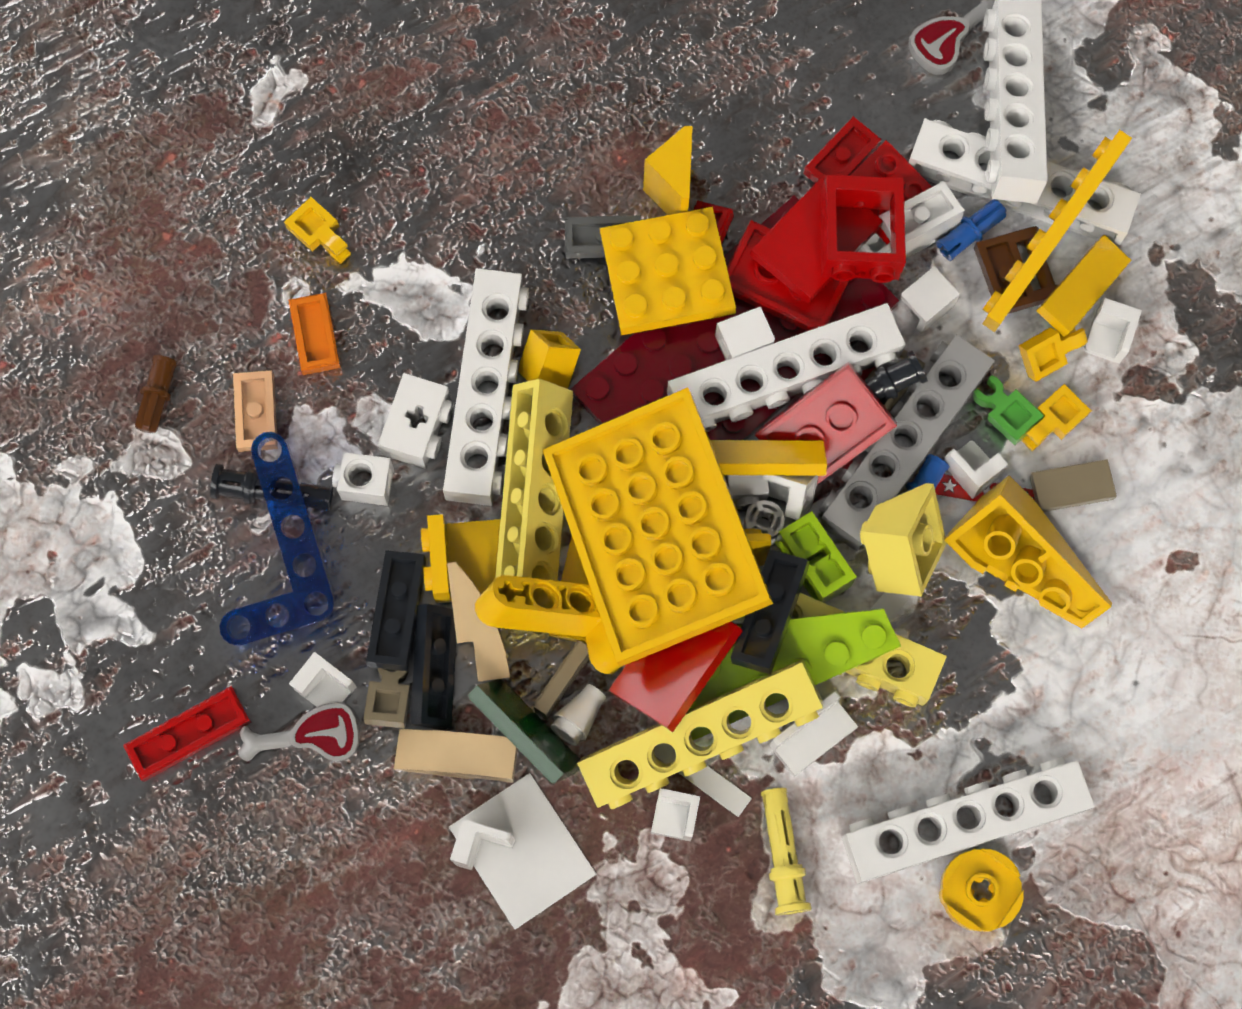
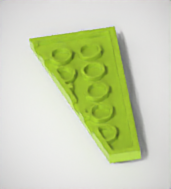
M884 608L792 618L772 672L803 659L814 684L817 685L899 648L901 644ZM735 642L689 709L768 674L732 664L730 657L736 644ZM780 693L770 694L765 700L766 707L786 699V697ZM734 710L729 714L728 720L731 724L749 715L743 710ZM696 727L692 730L691 737L694 741L712 732L706 727Z

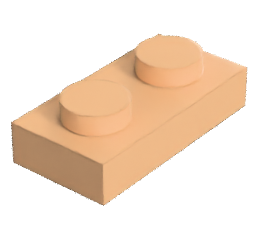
M272 370L233 373L236 448L238 452L278 449L275 381Z

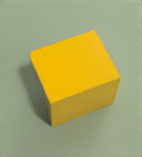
M530 329L518 372L527 381L542 379L568 389L581 349L563 332Z

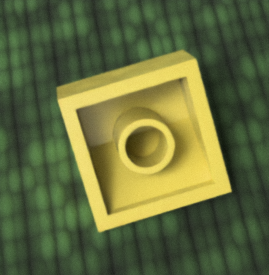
M923 484L876 505L868 521L862 524L860 540L866 547L868 572L873 575L877 592L922 596L947 544L944 541L945 533L934 484Z

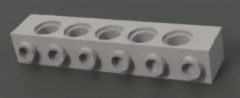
M957 334L949 345L942 341L931 356L930 361L934 365L925 374L928 382L924 384L917 382L909 386L908 390L913 394L905 404L898 401L890 411V414L897 422V427L865 449L868 455L863 462L859 464L854 461L843 475L841 480L846 485L840 493L836 494L832 491L819 508V511L824 513L820 521L823 528L856 552L863 545L860 540L862 524L868 521L874 507L901 493L995 362L994 359ZM944 374L950 375L955 379L957 386H944L940 382L939 376ZM919 404L929 405L933 408L935 416H922L916 406ZM897 434L908 435L913 441V446L902 447L898 445L894 436ZM878 463L886 465L891 471V476L887 478L878 477L873 472L872 466ZM852 494H862L867 498L869 506L863 509L856 508L850 502L849 496Z

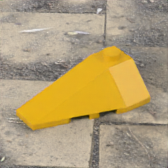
M1010 475L983 495L944 538V541L971 568L982 574L986 571L1005 582L1004 586L1015 592L1017 589L1039 600L1040 606L1081 629L1112 607L1110 599L1039 505Z

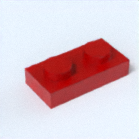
M853 116L804 167L803 174L814 183L824 174L850 176L880 146L882 139Z

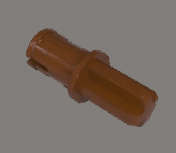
M162 355L153 356L146 386L140 389L143 397L135 421V428L145 433H156L158 431L165 403L171 400V394L168 392L177 361Z

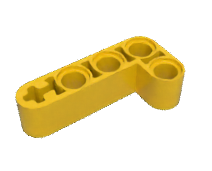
M501 575L487 587L475 602L476 615L488 626L586 637L589 659L595 669L604 674H614L621 668L616 663L590 585Z

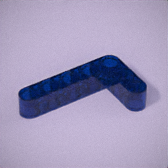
M264 432L258 435L252 443L251 452L293 592L240 607L226 613L219 625L220 634L225 641L233 645L250 644L325 621L333 615L337 606L336 597L290 446L283 437L274 432ZM269 441L279 442L282 449L280 457L273 462L264 461L261 456L262 447ZM280 479H288L293 484V492L285 500H277L272 492L273 485ZM297 516L303 519L305 529L301 536L291 539L284 532V524L289 518ZM305 554L312 555L316 560V570L308 577H301L295 569L296 560ZM315 592L323 593L328 600L327 610L321 615H313L307 608V600ZM276 604L284 605L289 611L288 622L282 627L272 625L268 618L269 610ZM237 616H244L250 623V631L242 639L234 637L230 631L231 621Z

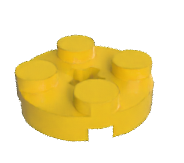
M973 849L956 856L946 866L940 880L939 899L946 913L959 926L970 931L990 932L1006 926L1017 916L1023 904L1024 890H1022V883L1019 878L1021 877L1020 873L1008 857L992 849ZM983 880H987L990 883L987 890L992 896L989 900L981 898L978 901L973 897L975 891L971 888L973 881L981 883Z

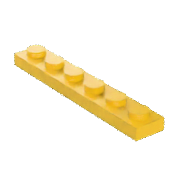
M1120 129L1112 140L1106 136L1092 154L1097 159L1095 165L1090 171L1084 167L1070 185V187L1076 190L1069 201L1063 198L1060 199L1048 216L1054 221L1047 232L1041 229L1038 230L1026 247L1032 251L1031 255L1025 263L1020 260L1015 262L1004 278L1010 282L1009 286L1003 294L995 291L982 309L988 313L982 323L984 326L995 333L1132 140V137Z

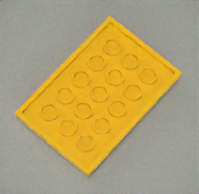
M688 387L542 450L616 663L620 667L773 604L697 405Z

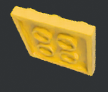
M713 207L600 228L621 335L736 314V305Z

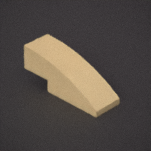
M456 562L447 563L457 643L473 641L478 682L510 678L507 653L499 628L484 624L476 615L475 602L481 593Z
M399 729L394 770L513 783L518 749L507 737Z

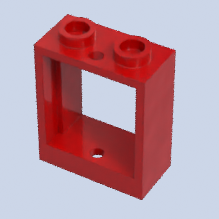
M826 175L820 192L821 276L833 277V279L838 281L866 278L872 279L874 282L886 283L892 280H899L906 264L904 178ZM836 207L890 210L891 253L837 251Z

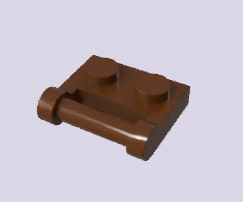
M1037 226L976 242L974 251L991 296L995 291L1003 294L1009 286L1010 282L1004 278L1017 260L1023 262L1018 246L1025 248L1028 246L1039 230ZM1026 248L1028 256H1030L1032 251ZM1047 260L1036 274L1041 289L1034 291L1030 282L1008 314L1041 305L1058 286L1055 284Z

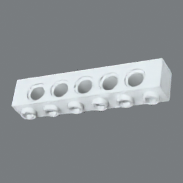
M995 0L992 9L986 10L983 21V31L989 32V38H987L984 47V61H989V67L985 74L984 89L990 91V98L987 99L985 107V120L990 121V128L987 131L985 150L991 152V159H989L986 168V182L991 183L992 199L1037 204L1047 183L1041 0Z
M924 118L909 159V163L926 181L935 184L944 181L949 189L986 202L993 200L991 183L986 182V171L979 165L980 163L988 164L989 159H991V152L985 150L986 137L979 133L959 131L941 120L931 121ZM953 151L959 156V159H950L943 152ZM1047 158V183L1037 204L997 200L1006 209L1053 224L1054 221L1048 216L1061 198L1069 201L1076 190L1070 187V185L1081 170H1072L1060 166L1057 161ZM1103 180L1089 199L1098 202L1102 209H1094L1087 202L1068 230L1098 240L1105 234L1119 247L1128 234L1141 193L1132 191L1126 184L1119 182L1109 183ZM1051 188L1063 190L1066 197L1055 195Z
M478 268L475 270L443 487L446 501L492 506L494 494H501L503 472L497 471L499 457H506L508 434H503L504 420H510L512 397L508 396L509 383H516L518 377L519 360H513L515 346H522L524 324L518 323L520 310H527L529 288L523 287L522 274ZM498 308L508 312V315L501 320H494L488 316L492 310ZM492 344L503 348V351L497 356L491 357L483 353L484 349ZM484 381H493L498 385L497 389L492 393H482L478 390V386ZM481 417H486L493 421L491 427L484 431L474 429L472 424ZM475 454L484 455L488 459L481 468H471L466 463Z
M886 303L668 381L667 394L669 396L688 387L693 395L705 429L709 432L716 428V423L729 418L732 422H737L751 416L754 409L767 405L768 409H773L787 403L790 400V396L802 392L805 395L848 362H850L860 376L863 370L874 366L876 368L880 366L889 367L899 361L898 358L902 354L905 342L890 307ZM862 341L868 346L869 350L864 353L856 352L851 348L850 342ZM819 353L827 354L831 357L833 363L828 366L820 365L814 360L813 356ZM782 366L791 367L795 370L797 376L792 379H785L778 374L777 369ZM746 379H752L757 381L761 388L756 392H748L742 388L740 383ZM716 392L722 395L724 402L719 405H711L705 401L704 396L707 393Z
M1063 757L1040 764L1042 772L1027 776L1025 769L1002 776L1004 784L989 788L987 781L964 788L966 796L951 800L949 793L926 800L928 808L916 812L912 811L911 806L899 808L887 813L888 821L875 825L872 818L850 824L851 832L841 838L857 884L1094 808L1095 806L1078 760L1066 764ZM1036 784L1045 785L1050 790L1051 800L1048 805L1041 804L1035 799L1033 791ZM998 796L1007 797L1012 802L1013 813L1010 817L1002 816L997 812L995 801ZM959 808L969 809L974 814L975 825L972 829H965L959 825L956 818ZM921 820H928L935 825L937 837L934 841H925L920 837L918 824ZM889 832L897 837L899 848L895 854H888L881 849L879 837L882 833Z

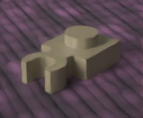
M377 668L381 682L369 681L363 718L364 724L405 728L410 685L400 683L407 678L409 669L408 671L397 670L390 672L386 669Z

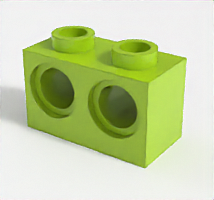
M812 511L778 532L775 544L782 553L809 561V569L803 586L812 598L827 603L853 585L856 575Z

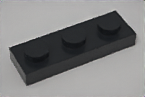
M385 551L366 658L368 667L408 671L416 624L417 605H419L424 567L426 565L425 554Z
M769 550L761 573L773 604L745 616L741 627L743 632L738 637L730 657L732 664L771 675L809 569V561L807 559Z
M432 604L417 605L410 725L440 730L452 728L456 631L453 609Z

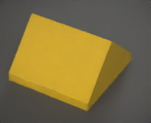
M693 126L681 128L644 161L643 190L667 215L687 212L689 208Z

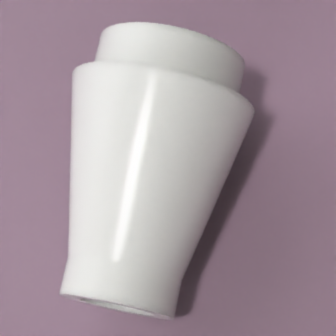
M587 684L578 695L553 715L555 721L552 723L551 729L562 740L576 746L580 740H586L606 696L595 686Z

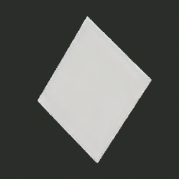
M530 773L449 826L456 839L462 819L511 833L514 837L513 848L482 839L474 863L478 874L514 929H517L597 875Z

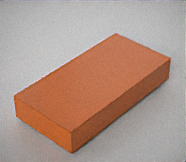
M326 292L289 299L302 374L307 375L341 368Z

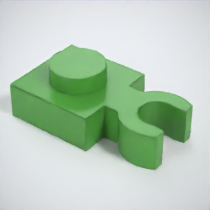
M991 375L988 378L987 384L994 390V394L990 396L984 395L977 388L973 393V399L979 406L993 410L988 414L987 420L1013 445H1016L1043 419L1044 415L1017 389L1007 396L1003 392L1002 382L997 377Z

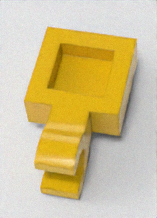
M312 197L305 201L284 221L286 228L312 252L321 244L339 264L351 255V252L346 249L348 247L347 243L334 233L340 227L338 221Z
M1050 327L1018 346L1027 376L1037 382L1067 365L1068 362L1065 354L1084 346L1088 340L1083 328L1077 331L1074 328L1068 335L1063 337L1058 331Z
M1063 384L1037 408L1044 417L1021 441L1031 451H1034L1052 432L1062 440L1092 410Z

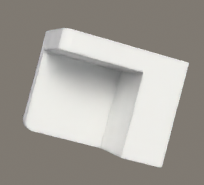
M933 266L902 292L901 299L919 317L920 320L916 329L922 334L955 306L960 293Z
M1104 298L1096 310L1084 351L1120 364L1130 350L1142 310Z
M761 307L717 323L715 337L725 360L771 345L775 340Z
M969 441L958 451L952 449L944 459L950 466L947 471L972 499L998 480L1008 466V463L999 453L990 459L974 441Z
M762 475V479L768 481V496L787 502L784 516L798 520L812 507L818 476Z
M316 652L310 656L289 683L296 692L316 707L334 702L345 703L357 688L350 678Z
M660 788L651 834L691 841L700 796Z

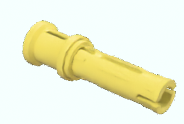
M787 788L764 790L761 792V796L763 798L774 868L770 869L769 879L775 884L778 906L774 909L775 915H790L810 911L812 907L811 903L806 902L802 878L806 875V871L802 864H798L788 806Z

